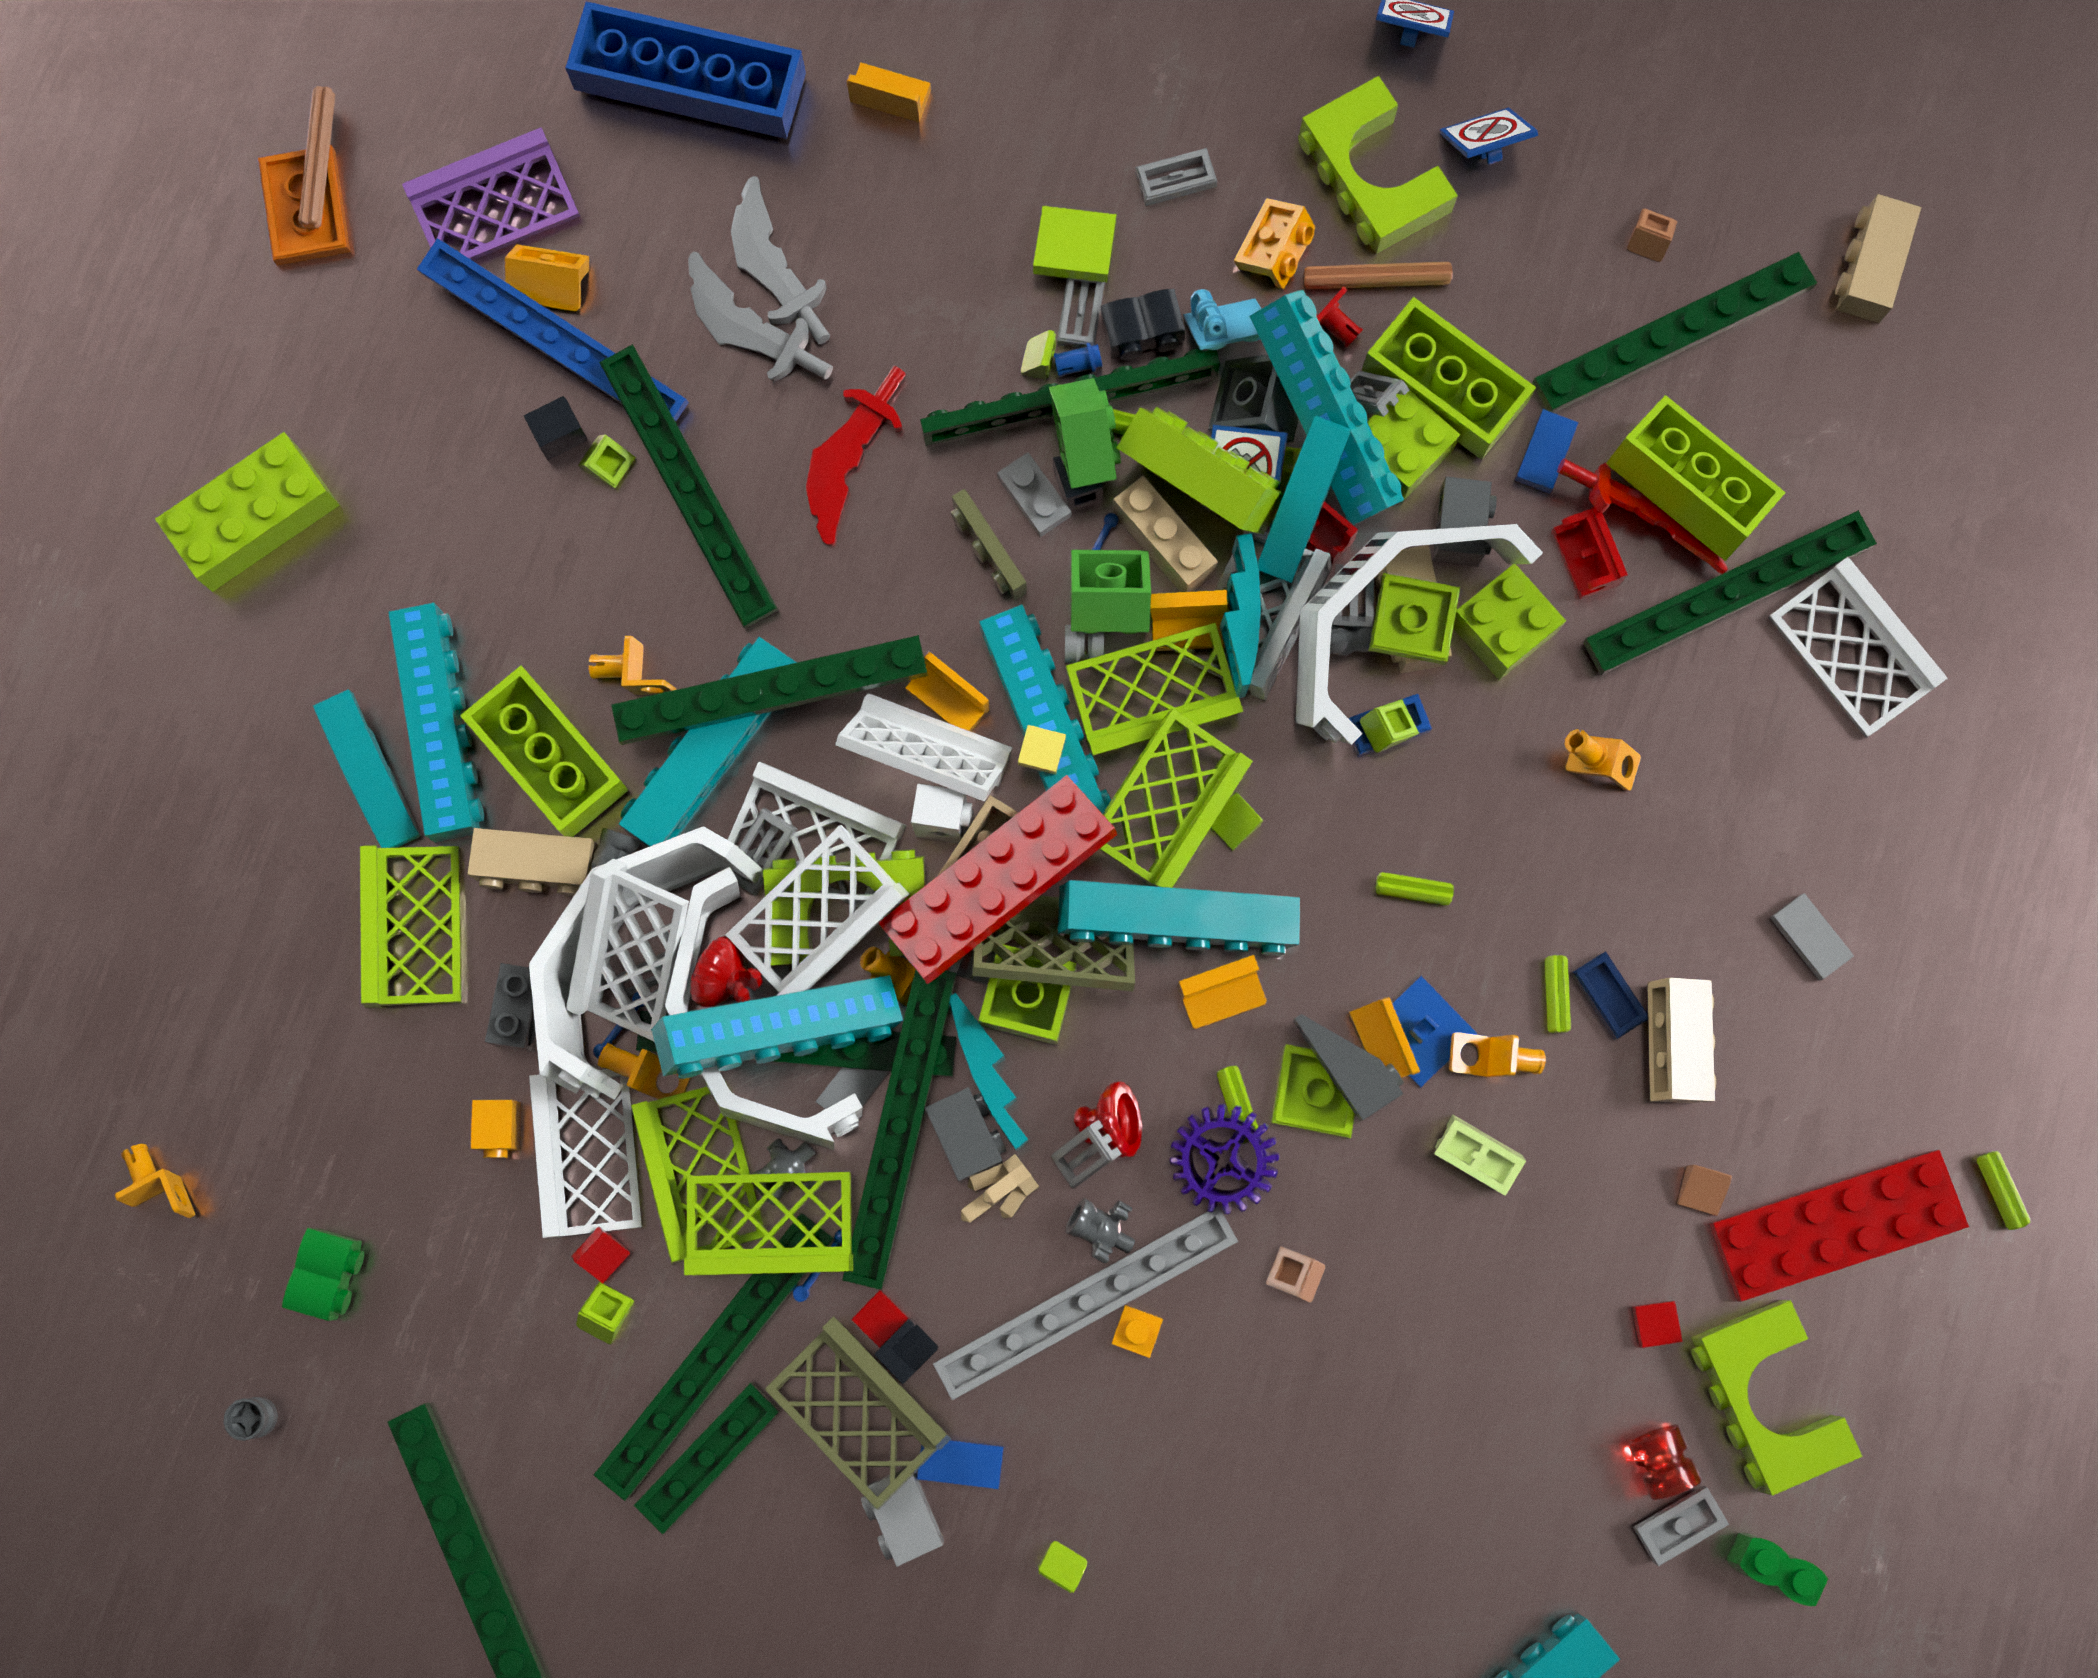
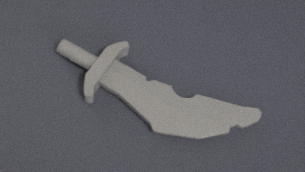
M753 176L747 180L741 192L743 201L742 204L736 206L731 227L737 267L749 273L767 288L782 305L779 309L768 312L770 324H790L798 318H803L808 323L809 332L816 342L823 344L829 340L830 334L812 309L817 307L824 297L827 289L824 280L818 279L815 286L806 290L793 271L786 269L788 264L781 247L778 248L769 241L773 227L761 194L760 181L758 177Z
M692 252L688 258L689 276L694 281L690 289L696 313L719 345L729 344L763 353L777 360L774 367L767 372L768 378L774 382L790 374L796 363L824 379L831 375L832 365L804 350L809 339L808 323L803 318L796 319V328L791 335L767 322L763 324L762 318L750 307L739 308L735 305L733 301L734 293L706 265L699 253Z

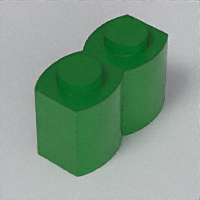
M307 1228L297 1253L295 1268L285 1290L282 1308L326 1321L337 1320L339 1314H345L352 1297V1292L348 1290L349 1280L352 1274H358L364 1260V1251H361L362 1241L319 1228Z
M1748 1533L1737 1534L1726 1558L1729 1565L1741 1575L1768 1585L1775 1593L1805 1606H1817L1828 1581V1577L1816 1565L1787 1554L1781 1547L1769 1540Z

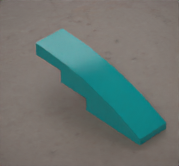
M1315 415L1259 558V571L1292 583L1352 429Z
M1252 533L1236 536L1232 555L1237 573L1230 575L1225 588L1231 612L1224 613L1219 626L1236 695L1239 698L1246 696L1251 684L1259 644L1261 617L1260 581Z
M347 689L313 705L344 776L381 848H397L420 837V832L394 772L387 765L375 735L367 726L354 694Z
M954 993L951 996L950 1004L958 1038L972 1077L992 1117L1015 1151H1018L1029 1140L1005 1110L1016 1102L1017 1098L994 1069L1005 1060V1056L959 996Z

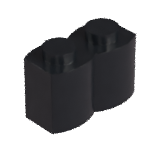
M1175 289L1153 291L1139 297L1119 299L1101 306V318L1112 358L1120 357L1122 360H1132L1141 356L1143 351L1147 349H1157L1160 352H1166L1177 348L1180 342L1185 341V328Z

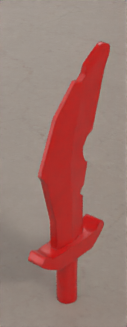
M897 366L892 367L888 376L874 395L864 389L844 390L843 396L845 401L854 402L858 407L843 426L821 446L812 450L806 492L811 515L818 517L819 521L816 528L823 543L832 546L836 542L837 527L849 492V488L845 484V476L852 469L858 468L863 455L862 446L868 445L883 421L892 425L895 432H900L903 429L895 409L887 404L906 375Z
M1565 458L1560 462L1557 473L1590 488L1589 500L1599 513H1604L1611 503L1630 512L1634 511L1640 518L1651 525L1665 528L1675 541L1704 560L1718 573L1723 574L1728 570L1722 558L1639 490L1611 479L1612 468L1606 462L1601 464L1594 473Z

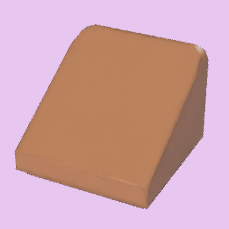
M1642 208L1627 249L1633 253L1661 262L1672 241L1677 221Z
M1698 1165L1686 1166L1677 1205L1718 1216L1731 1184L1732 1176Z
M1280 1246L1266 1284L1310 1303L1315 1296L1325 1270V1265L1315 1259Z

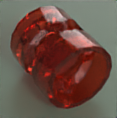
M1674 1424L1661 1427L1629 1441L1628 1446L1636 1465L1646 1469L1642 1479L1652 1500H1660L1680 1494L1702 1482L1693 1458L1685 1457L1683 1454L1688 1446L1679 1425Z

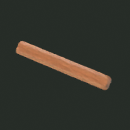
M316 86L312 92L298 218L302 227L307 229H319L322 223L335 94L331 88L326 86Z
M1450 262L1308 266L1303 273V282L1306 289L1342 288L1343 286L1345 288L1446 285L1451 283L1453 271Z

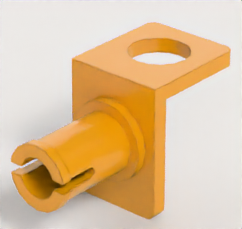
M625 636L624 652L622 655L592 654L589 658L590 663H596V666L589 665V674L592 679L622 678L621 686L634 695H655L676 690L666 680H642L644 647L633 636Z
M1578 729L1571 731L1566 736L1564 745L1570 752L1566 764L1568 772L1608 777L1623 790L1630 791L1632 789L1641 756L1622 739L1589 736L1584 730L1579 732L1580 730ZM1627 757L1628 770L1623 777L1622 762Z
M874 946L865 950L860 958L861 968L872 974L870 979L890 975L897 1001L907 1007L915 974L914 967L908 960L900 956H890V951L884 954L879 948Z
M1457 1032L1453 1033L1451 1037L1449 1070L1454 1073L1488 1078L1514 1076L1516 1071L1541 1074L1545 1067L1546 1056L1545 1052L1541 1049L1518 1047L1519 1037L1517 1035L1486 1037ZM1466 1043L1473 1044L1479 1053L1478 1061L1472 1066L1466 1065L1461 1059V1048Z
M607 1043L602 1049L597 1064L601 1068L604 1067L629 1078L626 1086L656 1099L684 1093L691 1080V1077L679 1079L678 1086L674 1091L663 1093L657 1087V1077L662 1073L657 1055L642 1049L639 1056L619 1049L610 1043Z
M146 1144L131 1146L133 1154H130L128 1149L121 1153L133 1183L115 1194L117 1201L135 1207L165 1191L175 1213L187 1218L195 1216L181 1177L163 1168L156 1172Z

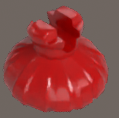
M727 936L718 937L707 946V949L698 958L691 977V998L702 1007L720 1005L730 996L737 1003L749 1001L750 994L745 987L748 986L753 991H756L763 983L762 974L758 969L750 968L747 970L744 968V954Z
M1114 1082L1108 1085L1100 1095L1096 1109L1084 1106L1076 1110L1074 1123L1079 1128V1131L1082 1132L1099 1120L1103 1125L1098 1130L1102 1137L1109 1134L1112 1141L1108 1143V1146L1111 1150L1117 1147L1121 1152L1119 1157H1133L1140 1148L1142 1141V1119L1140 1109L1138 1108L1139 1103L1131 1088L1124 1082ZM1090 1138L1085 1140L1089 1145L1093 1144Z

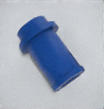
M1089 342L1086 343L1087 347L1054 353L1058 376L1062 377L1063 375L1090 369L1094 373L1096 368L1103 367L1098 344L1091 346Z

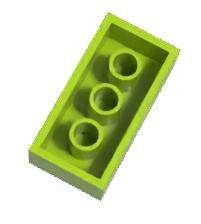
M1415 297L1409 301L1367 352L1362 367L1363 372L1403 380L1416 396L1461 434L1458 443L1481 460L1528 404L1536 389L1533 384Z
M1666 395L1627 435L1606 462L1609 467L1724 561L1735 552L1786 493Z
M1140 407L1116 448L1238 528L1264 535L1274 519L1284 492L1278 489L1281 482L1262 470L1259 472L1252 467L1247 469L1250 462L1235 452H1228L1221 447L1215 449L1219 443L1218 441L1201 431L1197 432L1190 427H1186L1188 422L1170 411L1167 413L1158 407H1155L1153 412Z
M283 432L155 518V520L195 578L213 592L340 505L299 447Z
M522 665L460 715L563 836L574 837L629 791Z

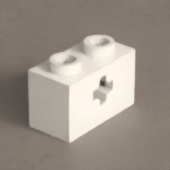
M917 784L911 819L915 836L959 844L963 834L966 833L973 822L974 816L972 803H967L966 794L950 788Z

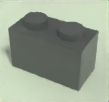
M1446 476L1439 492L1436 529L1488 526V518H1494L1497 497L1491 495L1492 482ZM1484 540L1434 544L1432 561L1478 567L1483 557L1490 555L1492 547Z
M969 1087L925 1107L959 1183L1003 1163L1000 1154L1007 1150L998 1130L995 1129L989 1132L983 1117L990 1115L981 1093L972 1095Z

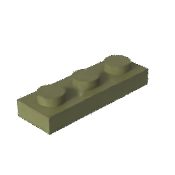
M963 489L953 495L952 503L954 510L950 514L960 531L963 532L967 529L974 539L970 544L978 559L982 563L987 560L995 571L991 574V577L1002 594L1008 591L1014 601L1027 594L1025 579L967 491Z

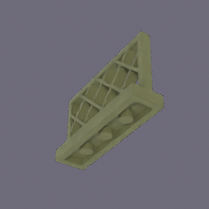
M1039 896L996 930L1004 931V933L995 938L990 935L973 948L972 976L1133 992L1135 986L1133 944L1121 945L1113 950L1104 943L1109 942V937L1094 936L1093 942H1080L1073 946L1065 939L1070 938V935L1058 934L1059 897ZM1025 934L1043 935L1044 937L1034 942ZM1014 939L1024 949L1013 954L1003 944ZM1051 943L1064 952L1055 959L1043 950V948ZM1091 947L1104 956L1095 963L1083 954L1084 951ZM994 951L1004 961L1000 964L982 962V957ZM1033 955L1044 965L1040 968L1029 967L1023 961ZM1073 959L1084 970L1080 972L1069 971L1063 965ZM1113 963L1124 972V976L1109 975L1103 968Z
M833 1316L822 1327L823 1331L765 1390L869 1502L879 1510L938 1449L941 1450L952 1438L844 1325ZM824 1344L835 1353V1372H813V1355ZM841 1361L852 1372H841ZM806 1363V1372H797ZM858 1377L863 1382V1401H840L841 1378ZM790 1378H806L805 1402H789L778 1390ZM812 1378H835L834 1401H812ZM869 1390L880 1401H869ZM794 1407H805V1417ZM811 1407H834L833 1431H816L811 1426ZM840 1407H863L862 1431H839ZM869 1407H886L892 1413L891 1431H868ZM897 1419L908 1431H897ZM822 1437H833V1446L831 1447ZM839 1437H862L861 1461H844L839 1456ZM868 1437H891L890 1461H867ZM897 1437H915L925 1448L913 1461H897ZM850 1467H861V1478ZM867 1467H890V1484L879 1496L867 1486ZM896 1467H906L896 1477Z

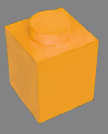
M472 1100L471 1149L483 1151V1158L493 1159L508 1158V1151H520L521 1102L515 1100Z

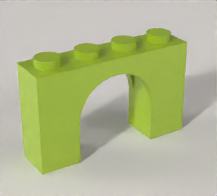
M1379 76L1302 117L1298 135L1303 151L1307 155L1311 154L1317 162V169L1323 182L1326 185L1331 184L1337 193V201L1341 210L1346 215L1350 214L1357 224L1356 229L1360 239L1365 245L1370 244L1376 254L1450 214L1458 197L1439 166L1401 186L1393 188L1371 185L1361 179L1354 171L1349 159L1351 149L1365 138L1393 124L1398 109L1397 102Z
M915 849L891 851V858L876 859L875 852H868L896 884L900 883L909 893L897 907L926 885L924 856H915ZM829 855V865L850 866V861L836 862V855ZM822 856L813 864H822ZM857 857V866H866ZM796 858L772 860L773 867L763 870L765 896L798 866L796 865ZM807 869L801 874L800 892L819 893L822 889V870ZM829 870V884L841 880H850V871ZM857 871V881L869 886L874 891H877L883 885L872 872ZM794 882L785 891L794 892ZM777 897L772 902V919L793 920L794 897ZM800 897V920L811 921V908L815 898ZM772 925V947L793 948V925ZM800 926L799 948L813 949L811 926ZM889 938L890 956H902L901 951ZM771 953V965L792 964V954ZM799 954V963L809 954Z
M1777 1300L1691 1337L1695 1348L1691 1349L1693 1359L1701 1372H1707L1712 1387H1709L1711 1399L1719 1411L1724 1410L1730 1423L1726 1427L1727 1434L1733 1446L1737 1450L1741 1449L1748 1463L1744 1466V1471L1754 1489L1759 1488L1761 1493L1773 1496L1863 1457L1845 1417L1830 1415L1793 1432L1776 1434L1765 1428L1751 1410L1748 1400V1384L1756 1366L1766 1357L1808 1339L1791 1300Z

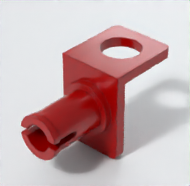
M1343 286L1317 315V319L1320 325L1327 328L1347 348L1363 329L1338 308L1340 305L1338 301L1348 290Z

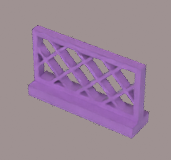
M542 128L402 183L430 248L436 241L432 229L439 231L437 238L441 241L444 240L445 235L464 241L460 253L471 260L580 217ZM547 158L551 172L546 184L528 177L532 164ZM523 168L521 173L516 172V170ZM509 175L518 179L511 198L493 191L499 177ZM555 178L560 189L552 186ZM488 182L487 187L481 186L482 184ZM525 182L543 189L536 208L518 201ZM474 189L484 193L476 212L458 205L463 192ZM549 192L563 197L569 208L556 215L542 210ZM454 196L452 202L446 200L447 198ZM490 196L509 203L501 222L483 215ZM435 203L449 207L442 226L428 221L423 208ZM515 206L533 213L527 227L517 229L508 225ZM456 210L474 217L467 236L448 229ZM539 216H541V217H543V218H546V219H544V220H541V221L537 222L538 219H539ZM480 220L499 227L494 240L482 243L473 239ZM505 230L511 232L510 234L503 236ZM470 244L476 246L475 248L468 250Z

